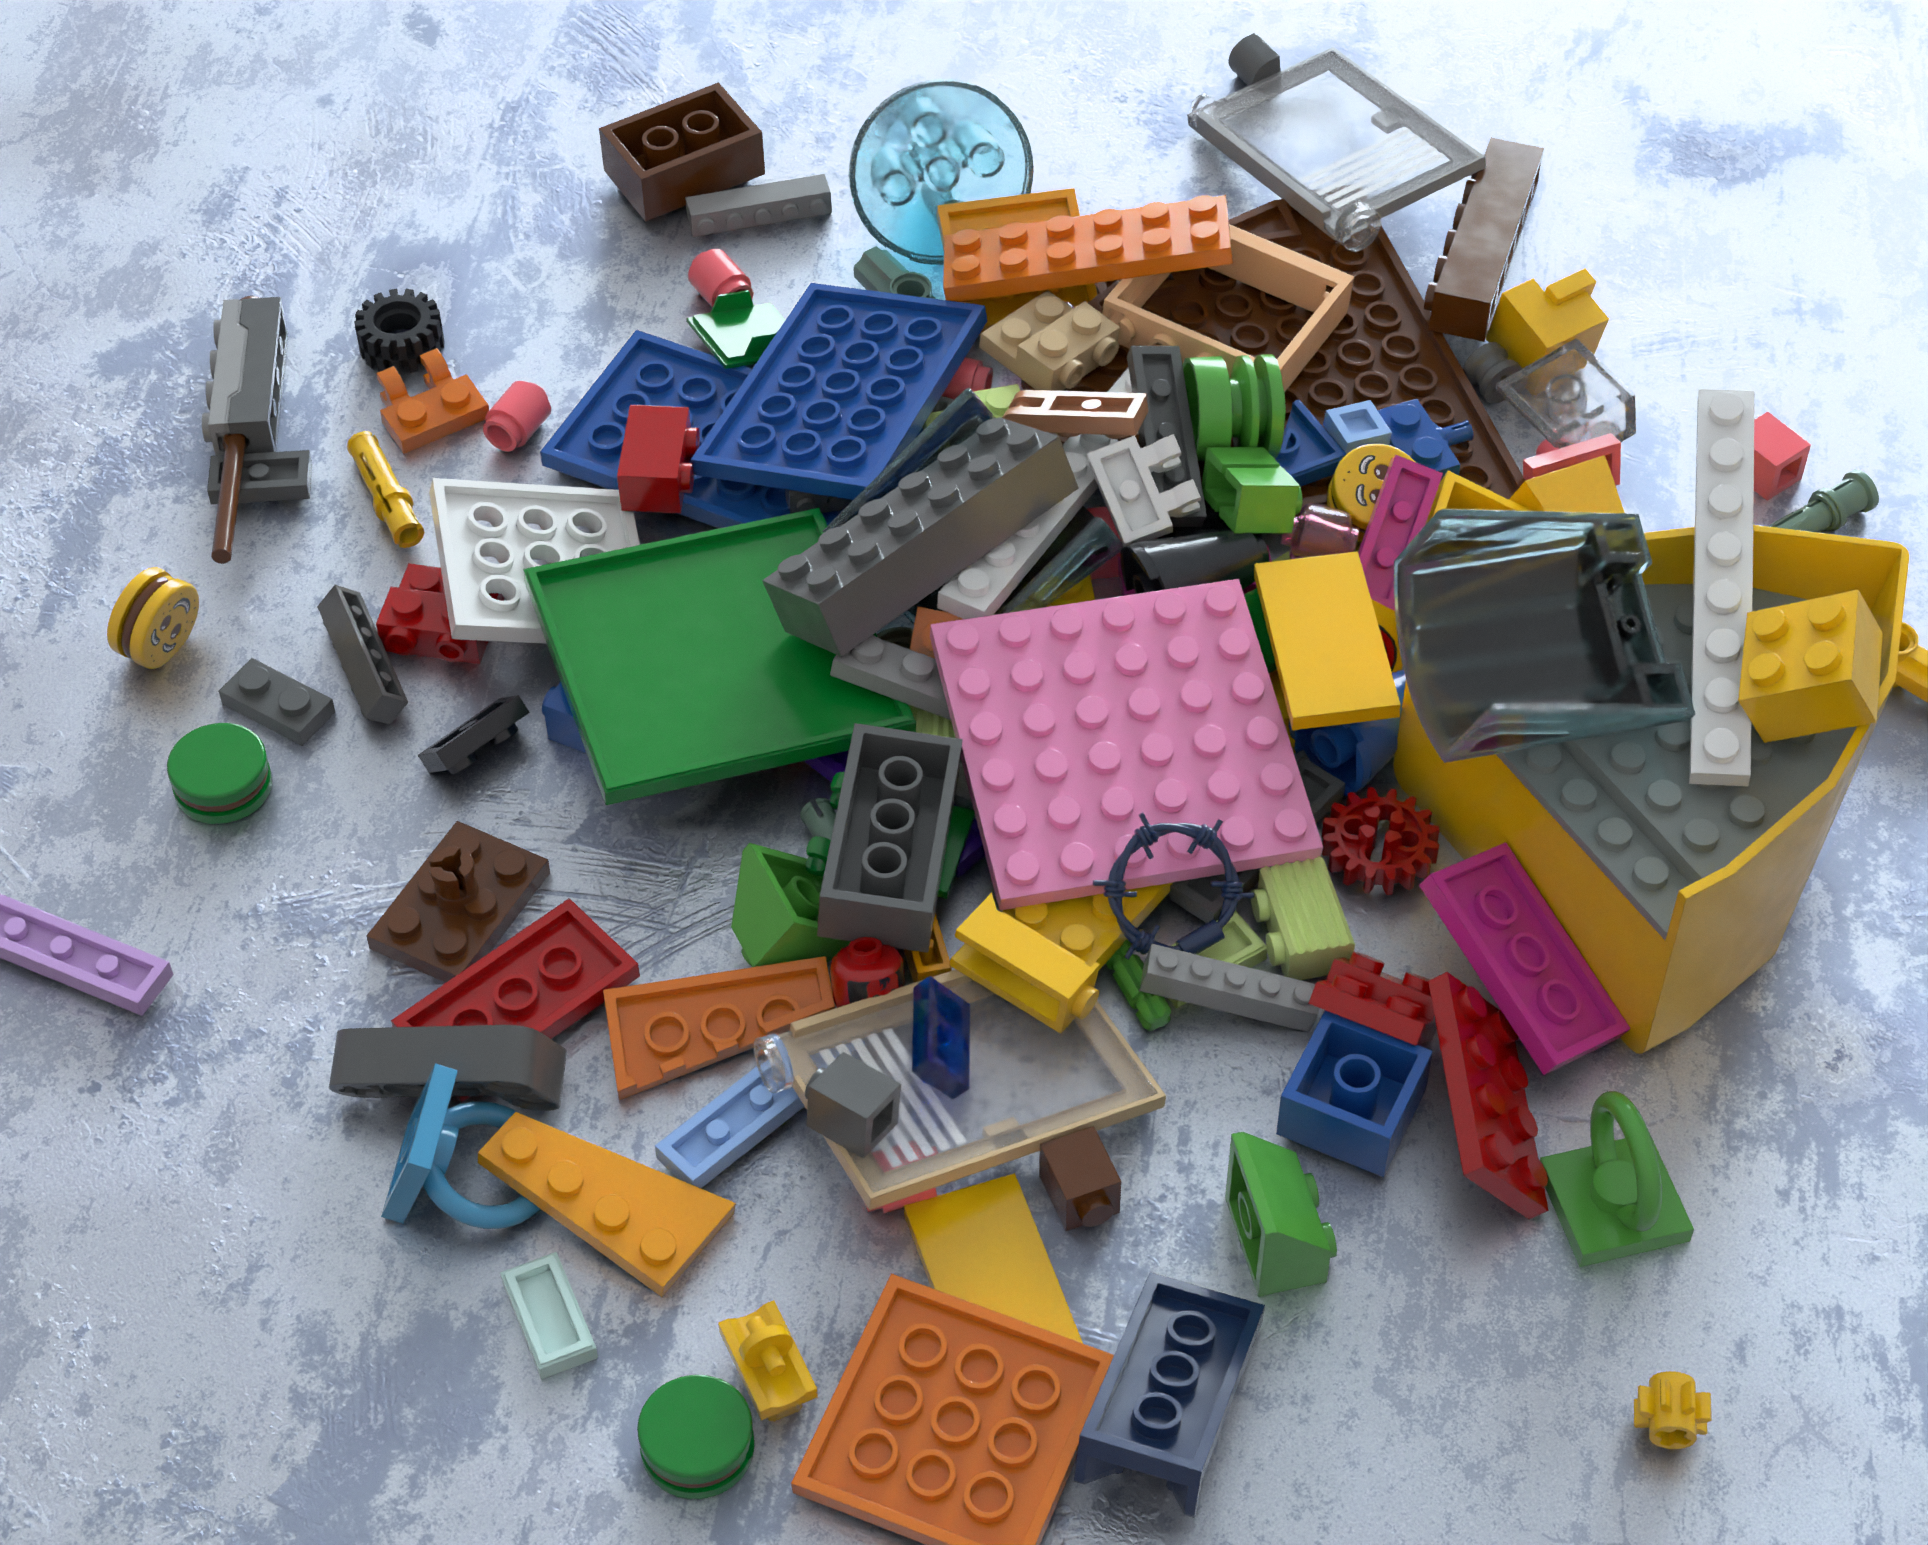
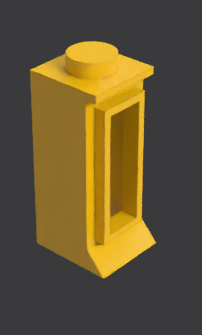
M992 892L956 929L955 938L965 944L951 957L950 966L1061 1034L1076 1017L1081 1020L1086 1018L1096 1004L1099 990L1095 988L1100 964L1094 962L1090 967L1084 960L1004 912L1001 913L996 909Z

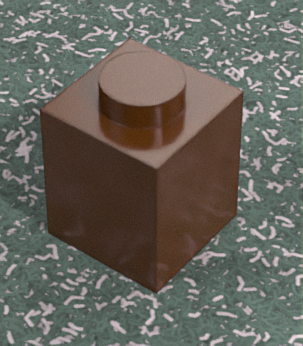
M1094 1126L1040 1144L1039 1177L1065 1231L1081 1226H1098L1106 1222L1113 1215L1120 1213L1122 1181Z

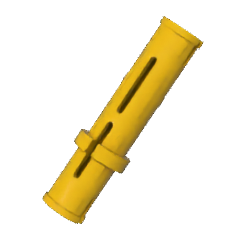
M361 431L354 434L348 440L347 450L352 455L374 499L372 505L376 516L387 524L396 545L398 544L401 548L415 546L422 540L425 532L412 509L414 503L410 493L406 488L400 486L379 446L377 437L375 435L372 436V433L369 431Z

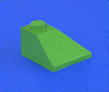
M749 843L742 851L731 925L742 946L741 953L744 959L752 967L826 956L827 962L832 961V958L842 948L848 946L851 941L817 936L819 897L824 876H816L806 870L807 858Z

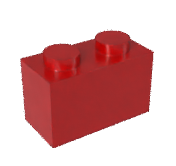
M630 405L617 473L621 511L681 513L684 493H692L694 485L693 463H689L690 457H693L700 446L699 428H691L689 407Z

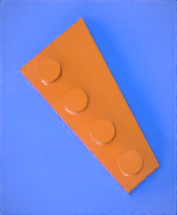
M826 956L603 990L619 1101L790 1034L792 1022L835 1009Z

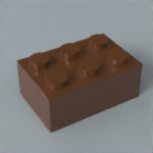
M719 82L599 128L603 169L645 222L686 206L685 197L724 191L765 174L762 131Z

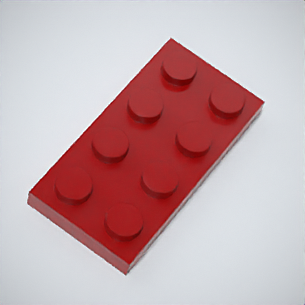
M568 898L391 1020L392 1027L517 1025L535 1029L552 1039L605 1002L603 990L625 987L639 978V965L584 911ZM456 1096V1097H457L461 1102H463V1101H465L466 1099H468L470 1096Z
M1445 972L1429 980L1428 983L1463 1176L1530 1220L1549 1211L1544 1189L1548 1183L1545 1168L1538 1158L1534 1138L1538 1134V1127L1528 1108L1525 1088L1528 1086V1078L1522 1064L1519 1062L1515 1043L1519 1037L1501 1010L1484 999L1477 989L1472 986H1466L1449 972Z

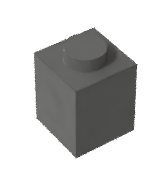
M842 1052L826 1069H818L806 1086L805 1098L808 1099L806 1126L864 1159L898 1124L901 1083L851 1055Z

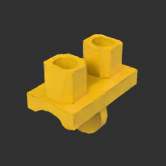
M774 1300L762 1305L747 1316L728 1318L718 1322L720 1335L760 1420L768 1418L769 1421L775 1422L799 1412L803 1407V1403L818 1397L817 1387Z

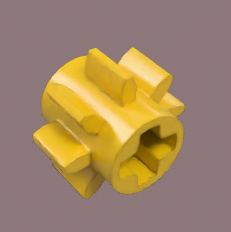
M1676 1371L1660 1372L1649 1379V1387L1638 1386V1398L1634 1399V1427L1649 1428V1439L1653 1444L1666 1449H1683L1692 1446L1696 1442L1697 1434H1707V1422L1712 1421L1711 1393H1696V1382L1690 1375Z

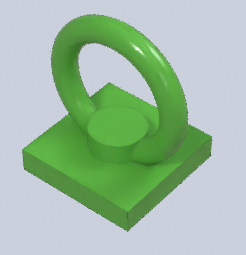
M1607 1091L1601 1094L1593 1105L1590 1117L1591 1146L1540 1157L1548 1178L1545 1189L1579 1267L1691 1241L1694 1232L1692 1223L1643 1117L1628 1097L1617 1091ZM1614 1118L1625 1136L1623 1139L1614 1140Z

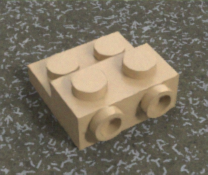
M1047 290L982 332L979 348L1035 390L1063 391L1066 388L1071 389L1075 387L1085 375L1098 366H1105L1113 360L1119 349L1118 337L1120 326L1085 301L1073 309Z

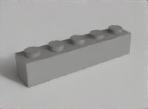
M825 173L685 197L687 220L693 238L832 214L831 190Z
M1155 944L1151 945L1144 961L1139 990L1142 992L1305 1032H1310L1319 1013L1318 1007L1308 1004L1315 987L1314 983Z

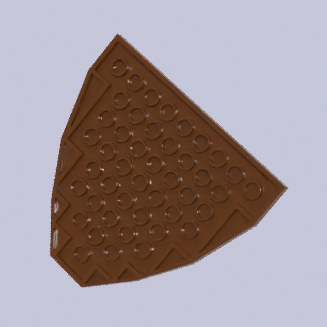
M1351 189L1340 190L1321 200L1316 197L1321 193L1311 194L1320 202H1322L1325 206L1331 209L1334 213H1336L1339 217H1342L1360 207L1369 204L1367 199H1364L1346 209L1336 212L1333 210V208L1345 202H1348L1364 193L1362 191H1359L1330 206L1326 205L1324 202L1334 197H1337ZM1285 199L1273 200L1229 219L1230 225L1354 276L1347 314L1284 392L1286 404L1284 429L1286 428L1292 404L1295 400H1300L1324 427L1325 413L1329 409L1371 400L1375 408L1380 410L1418 399L1432 422L1437 424L1438 427L1444 428L1464 420L1469 421L1474 433L1473 440L1449 446L1460 463L1459 476L1509 500L1525 482V479L1443 333L1428 330L1431 312L1423 309L1424 300L1379 220L1335 241L1291 207ZM1208 267L1171 272L1141 307L1146 311L1253 357H1256V355L1273 354L1276 360L1314 314V312ZM1117 280L1089 301L1088 304L1102 313L1104 299L1121 280ZM1326 285L1325 291L1330 293L1334 288ZM1119 345L1118 352L1110 363L1105 366H1098L1085 375L1075 387L1071 389L1066 388L1063 391L1108 392L1128 368L1127 355L1130 349ZM1021 380L1023 390H1035L1025 381ZM1059 436L1062 445L1069 437ZM1233 438L1231 439L1230 447H1235ZM1198 461L1202 484L1205 461ZM1333 475L1300 487L1302 491V507L1299 514L1295 515L1294 523L1308 524L1310 522L1309 518H1312V524L1333 526L1334 521L1327 506V491ZM1314 507H1319L1316 510V515L1312 516L1314 514ZM1319 511H1325L1327 512V515L1321 516L1319 515Z

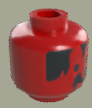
M857 938L851 941L848 946L842 948L832 958L830 972L833 999L837 1008L869 997L883 996L905 986L903 959L900 953L894 947L882 944L876 938ZM902 1004L860 1017V1019L874 1020L887 1017L896 1012Z

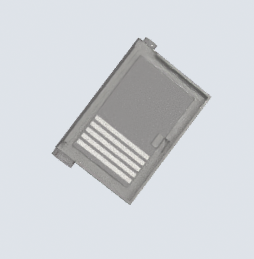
M1334 47L1217 101L1209 94H1200L1192 101L1190 113L1187 114L1188 126L1277 196L1285 199L1291 207L1333 240H1337L1350 251H1360L1374 241L1381 227V218L1486 168V156Z

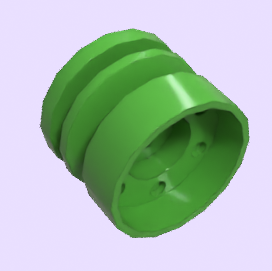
M1273 354L1256 355L1254 362H1252L1249 355L1237 356L1232 367L1231 378H1229L1227 366L1222 356L1185 358L1182 366L1198 461H1205L1207 447H1230L1232 438L1235 447H1264L1274 458H1277L1283 441L1286 404L1282 376L1275 356Z

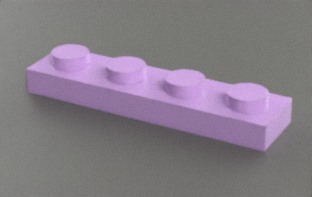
M0 894V958L141 1016L144 1015L174 975L169 961Z

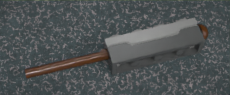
M250 295L240 300H223L221 319L214 320L213 324L214 341L217 350L210 351V370L214 380L206 382V401L210 412L202 414V433L205 442L213 443L215 455H224L211 554L213 561L220 564L228 563L232 557L244 454L276 452L288 341V330L281 297L260 298Z

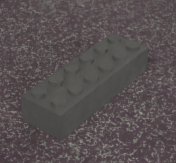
M1000 417L987 420L979 425L976 433L959 445L950 446L940 452L937 460L926 468L902 478L898 483V487L884 497L863 505L859 509V514L845 524L824 532L819 537L818 542L803 553L782 561L778 566V570L766 577L762 582L785 632L842 657L1079 489L1061 440L1057 435Z

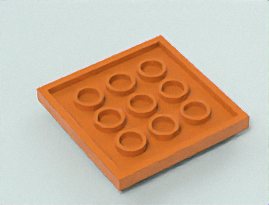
M891 1273L791 1482L792 1491L796 1495L925 1545H1040L1077 1459L1080 1433L1114 1355Z

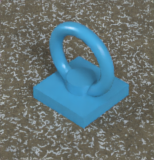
M435 1063L408 1119L381 1217L404 1224L423 1186L428 1196L438 1208L463 1224L482 1229H502L526 1221L536 1214L540 1208L521 1195L516 1200L502 1205H482L460 1195L447 1181L445 1173L456 1145L459 1129L471 1125H490L501 1128L518 1111L501 1104L479 1101L467 1102L447 1109L458 1070Z

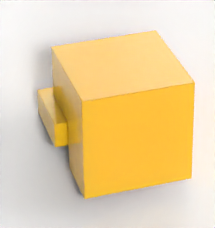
M1586 268L1548 285L1545 292L1534 278L1502 292L1486 340L1501 344L1508 353V360H1514L1522 366L1525 372L1522 385L1529 394L1591 364L1609 318L1591 297L1597 281Z

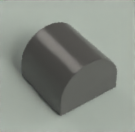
M1255 32L1241 39L1233 47L1229 55L1228 64L1230 69L1247 86L1281 71L1280 56Z

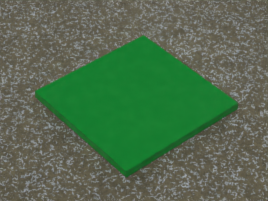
M820 508L523 569L526 588L605 805L848 751L855 723L916 732V721L908 704L831 676V667L836 654L785 632L762 580L778 570V566L782 561L803 553L816 544L819 537L829 530Z

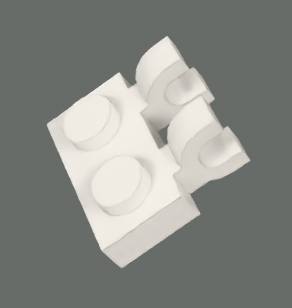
M1174 434L1143 448L1139 447L1134 435L1087 453V461L1124 547L1131 545L1132 542L1153 540L1173 532V524L1170 517H1184L1200 511L1198 501L1201 500V496L1193 479L1159 493L1151 475L1153 471L1157 473L1166 472L1181 466L1179 458L1181 450Z

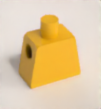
M1604 455L1525 480L1509 499L1539 514L1531 541L1542 556L1589 539L1623 535L1628 530V521Z

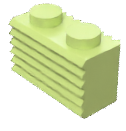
M1318 856L1313 860L1308 858L1303 862L1297 860L1292 864L1286 862L1283 865L1275 864L1271 868L1265 866L1260 869L1258 889L1251 891V893H1254V898H1251V904L1256 921H1266L1267 930H1269V933L1266 934V946L1272 966L1281 965L1282 973L1286 977L1305 980L1328 975L1335 958H1351L1355 949V943L1324 858Z

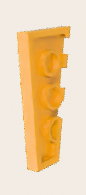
M515 1112L478 1151V1164L660 1297L664 1296L735 1213L736 1203L518 1112Z

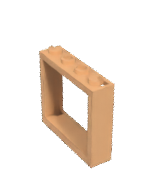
M1229 224L1233 264L1208 268L1314 312L1277 359L1285 392L1347 314L1354 276ZM1170 273L1122 279L1104 299L1102 314L1120 326L1118 343L1128 349L1131 346H1179L1182 365L1185 358L1222 356L1227 366L1229 378H1231L1232 367L1236 357L1248 355L1141 308ZM1326 285L1334 288L1330 293L1325 291ZM1249 355L1252 362H1254L1255 357Z

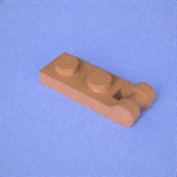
M1022 390L1016 393L1009 409L1006 410L1002 418L1044 432L1056 433L1061 437L1097 434L1105 435L1111 439H1121L1128 436H1136L1148 413L1147 394Z

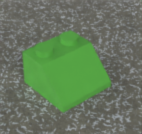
M1245 1132L1231 1134L1225 1199L1258 1297L1326 1283L1330 1258L1337 1256V1245L1330 1223H1321L1316 1210L1319 1207V1193L1312 1173H1303L1296 1152Z

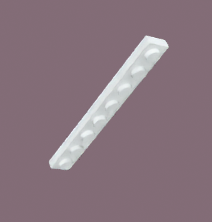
M1129 368L1126 369L1108 392L1132 393ZM1080 434L1069 437L1062 446L1079 489L950 579L938 592L937 608L963 619L994 615L1098 488V484L1087 461V453L1118 442V439H1111L1105 435Z
M1698 390L1689 784L1749 787L1751 776V721L1740 705L1738 698L1747 612H1752L1755 390Z

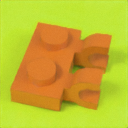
M437 348L420 355L421 363L428 372L423 375V379L429 390L412 397L408 395L405 384L394 366L376 373L377 380L384 389L383 392H380V398L386 408L380 410L382 424L403 454L485 420V416L489 411V404L467 374L456 379L452 378L448 365Z

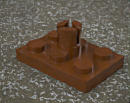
M456 821L366 935L369 949L446 983L492 951L550 874L549 861L544 857L460 821Z

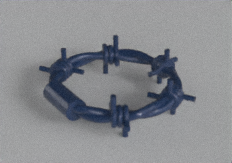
M1142 812L1139 814V817L1144 826L1135 829L1134 835L1124 851L1114 862L1108 880H1093V886H1104V896L1108 897L1109 905L1117 919L1120 930L1130 942V948L1124 956L1126 959L1129 960L1135 950L1145 955L1149 952L1152 944L1197 955L1225 938L1222 931L1223 927L1233 916L1238 900L1254 898V893H1242L1244 884L1239 881L1237 871L1231 862L1225 845L1217 837V831L1223 823L1222 820L1218 819L1213 829L1206 824L1200 826L1192 823H1158L1150 825L1145 814ZM1177 832L1193 838V842L1187 850L1188 853L1192 854L1198 844L1203 849L1209 848L1224 865L1225 880L1211 881L1210 885L1211 887H1222L1221 897L1224 898L1217 922L1213 919L1175 941L1176 946H1169L1155 941V936L1161 928L1159 925L1156 924L1149 934L1143 929L1138 930L1125 917L1122 898L1137 897V892H1125L1126 888L1124 886L1126 882L1123 880L1128 860L1133 853L1143 847L1148 858L1152 859L1154 856L1149 846L1157 843L1159 837Z

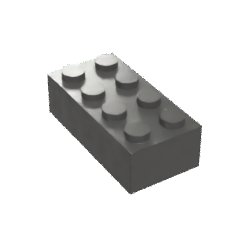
M854 724L819 897L817 936L845 941H853L861 937H873L880 940L882 944L894 948L929 952L958 785L963 739Z

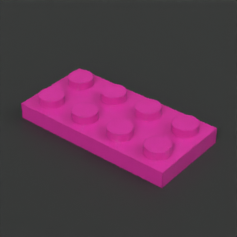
M1506 842L1436 871L1419 884L1425 896L1543 1075L1619 1039L1631 1029Z

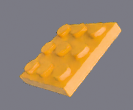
M1069 188L937 205L936 216L944 251V235L955 234L961 230L974 229L978 231L999 228L1013 222L1027 224L1048 221L1056 216L1076 217L1080 216L1075 189ZM1095 283L1049 290L1073 309L1084 301L1088 303L1097 296ZM1047 290L965 301L963 303L985 305L987 323L979 335H981L982 332Z

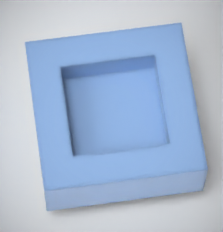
M1371 400L1326 410L1323 425L1346 454L1357 447L1367 444H1390L1392 432Z

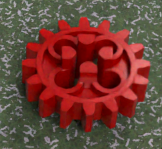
M1374 787L1368 788L1367 797L1364 799H1360L1353 792L1348 793L1346 806L1334 802L1331 806L1330 818H1324L1321 835L1323 850L1321 855L1329 857L1328 870L1331 873L1344 870L1343 884L1346 886L1353 884L1356 880L1364 882L1363 891L1367 894H1370L1374 885H1382L1386 895L1393 894L1394 884L1400 883L1407 890L1413 889L1415 876L1426 879L1430 874L1431 864H1436L1440 846L1438 843L1440 829L1437 825H1430L1432 817L1430 809L1415 811L1417 798L1411 796L1404 802L1396 800L1397 791L1392 788L1388 791L1386 797H1378ZM1388 820L1390 821L1389 829L1385 834L1381 861L1373 862L1371 861V854L1376 845L1379 821Z

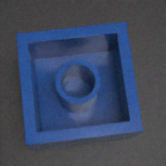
M1325 1010L1281 1094L1276 1134L1384 1177L1426 1091L1433 1051L1405 1042Z

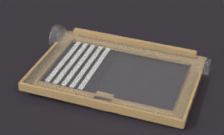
M958 970L897 988L883 996L869 997L792 1022L790 1031L779 1035L772 1033L756 1038L754 1041L756 1066L766 1088L774 1094L793 1087L806 1109L808 1099L805 1098V1090L810 1078L818 1069H826L842 1052L851 1055L901 1083L898 1124L864 1159L823 1136L869 1210L1038 1152L1042 1143L1092 1126L1098 1131L1161 1109L1165 1106L1166 1100L1163 1090L1098 1001L1086 1018L1081 1020L1076 1017L1060 1034Z

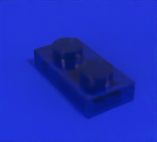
M928 976L915 985L913 990L912 1072L924 1083L932 1085L954 1100L970 1089V1004L940 982Z

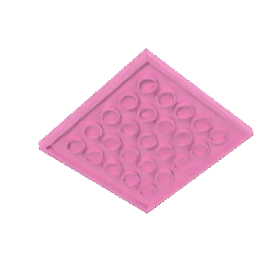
M1239 579L931 624L930 640L955 738L963 739L961 761L999 911L1103 894L1105 892L1104 886H1093V880H1108L1114 862L1124 851L1134 835L1135 829L1144 826L1139 817V814L1142 812L1145 814L1150 825L1158 823H1192L1200 826L1206 824L1213 829L1217 820H1222L1223 823L1217 831V837L1225 845L1237 872L1263 868L1265 866L1270 867L1275 864L1282 865L1286 862L1294 863L1297 860L1304 861L1308 858L1313 860L1318 856L1321 857L1323 850L1322 841ZM1173 832L1159 837L1157 843L1149 846L1154 856L1152 859L1148 858L1143 847L1130 856L1123 880L1126 882L1124 887L1126 890L1221 875L1225 874L1224 865L1209 848L1203 849L1198 844L1192 854L1188 853L1187 850L1193 842V838Z

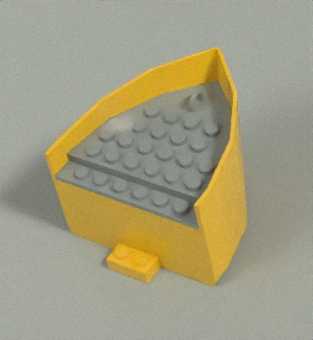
M1753 525L1752 611L1854 590L1860 591L1883 633L1877 721L1896 680L1909 551L1902 544L1891 541ZM1694 527L1589 539L1462 585L1418 606L1398 730V745L1394 758V773L1403 791L1409 797L1414 796L1417 798L1416 805L1420 810L1430 809L1432 812L1431 823L1439 826L1440 833L1464 860L1505 842L1508 844L1631 1028L1620 1038L1637 1054H1643L1688 1030L1773 958L1877 724L1876 722L1764 743L1751 722V776L1749 787L1689 784Z

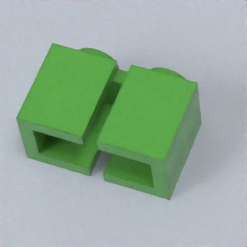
M1207 447L1202 478L1203 496L1214 511L1219 512V516L1234 533H1292L1295 515L1299 514L1302 507V491L1300 485L1280 466L1275 458L1264 447Z

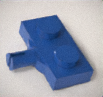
M1418 399L1377 410L1392 432L1389 446L1405 452L1416 463L1443 473L1441 480L1447 471L1459 475L1460 463L1449 446L1473 440L1474 433L1468 420L1444 428L1438 427L1437 424L1432 422Z

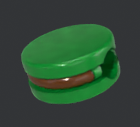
M214 723L196 728L183 736L174 745L168 756L167 773L177 805L187 816L197 821L209 824H225L238 821L255 812L270 794L272 773L264 744L253 731L241 725Z
M699 1374L675 1378L660 1386L650 1395L639 1415L637 1433L644 1468L652 1481L671 1495L685 1499L714 1497L737 1484L751 1465L755 1440L750 1408L743 1395L730 1383L720 1378Z

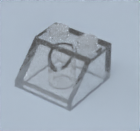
M1577 338L1496 383L1497 391L1555 448L1560 449L1610 433L1620 442H1623L1636 434V394Z

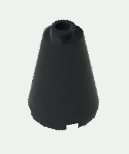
M1232 530L1132 542L1131 545L1122 548L1120 551V565L1126 590L1135 589L1136 594L1239 579L1243 590L1255 582L1254 564L1269 562L1267 546L1259 534L1253 535L1252 532L1234 533Z

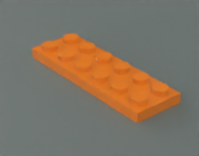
M1201 195L1187 201L1166 204L1152 202L1138 208L1124 210L1104 209L1090 215L1076 217L1056 216L1048 221L1027 224L1013 222L999 228L978 231L965 229L955 234L944 235L943 289L945 299L948 301L965 302L1233 264L1226 195L1215 197Z

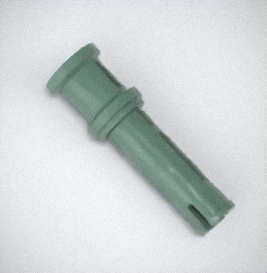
M1854 469L1844 475L1842 482L1830 489L1822 487L1814 491L1807 504L1770 524L1769 527L1810 532L1822 530L1835 531L1843 527L1847 522V518L1859 511L1866 513L1877 507L1879 503L1877 487L1865 472Z

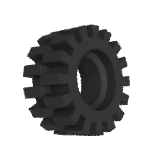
M397 289L389 290L390 296L385 298L381 292L374 295L375 303L369 300L362 303L363 310L357 309L355 314L356 321H354L362 359H366V364L371 368L377 365L378 372L392 366L396 368L400 375H402V368L409 367L410 373L417 372V364L421 363L420 355L436 348L441 353V348H444V334L437 303L433 299L428 301L427 294L420 292L415 297L413 289H405L404 295H398ZM410 329L404 333L389 334L395 330Z

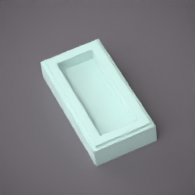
M557 1252L500 1272L502 1284L541 1380L598 1358L597 1348Z

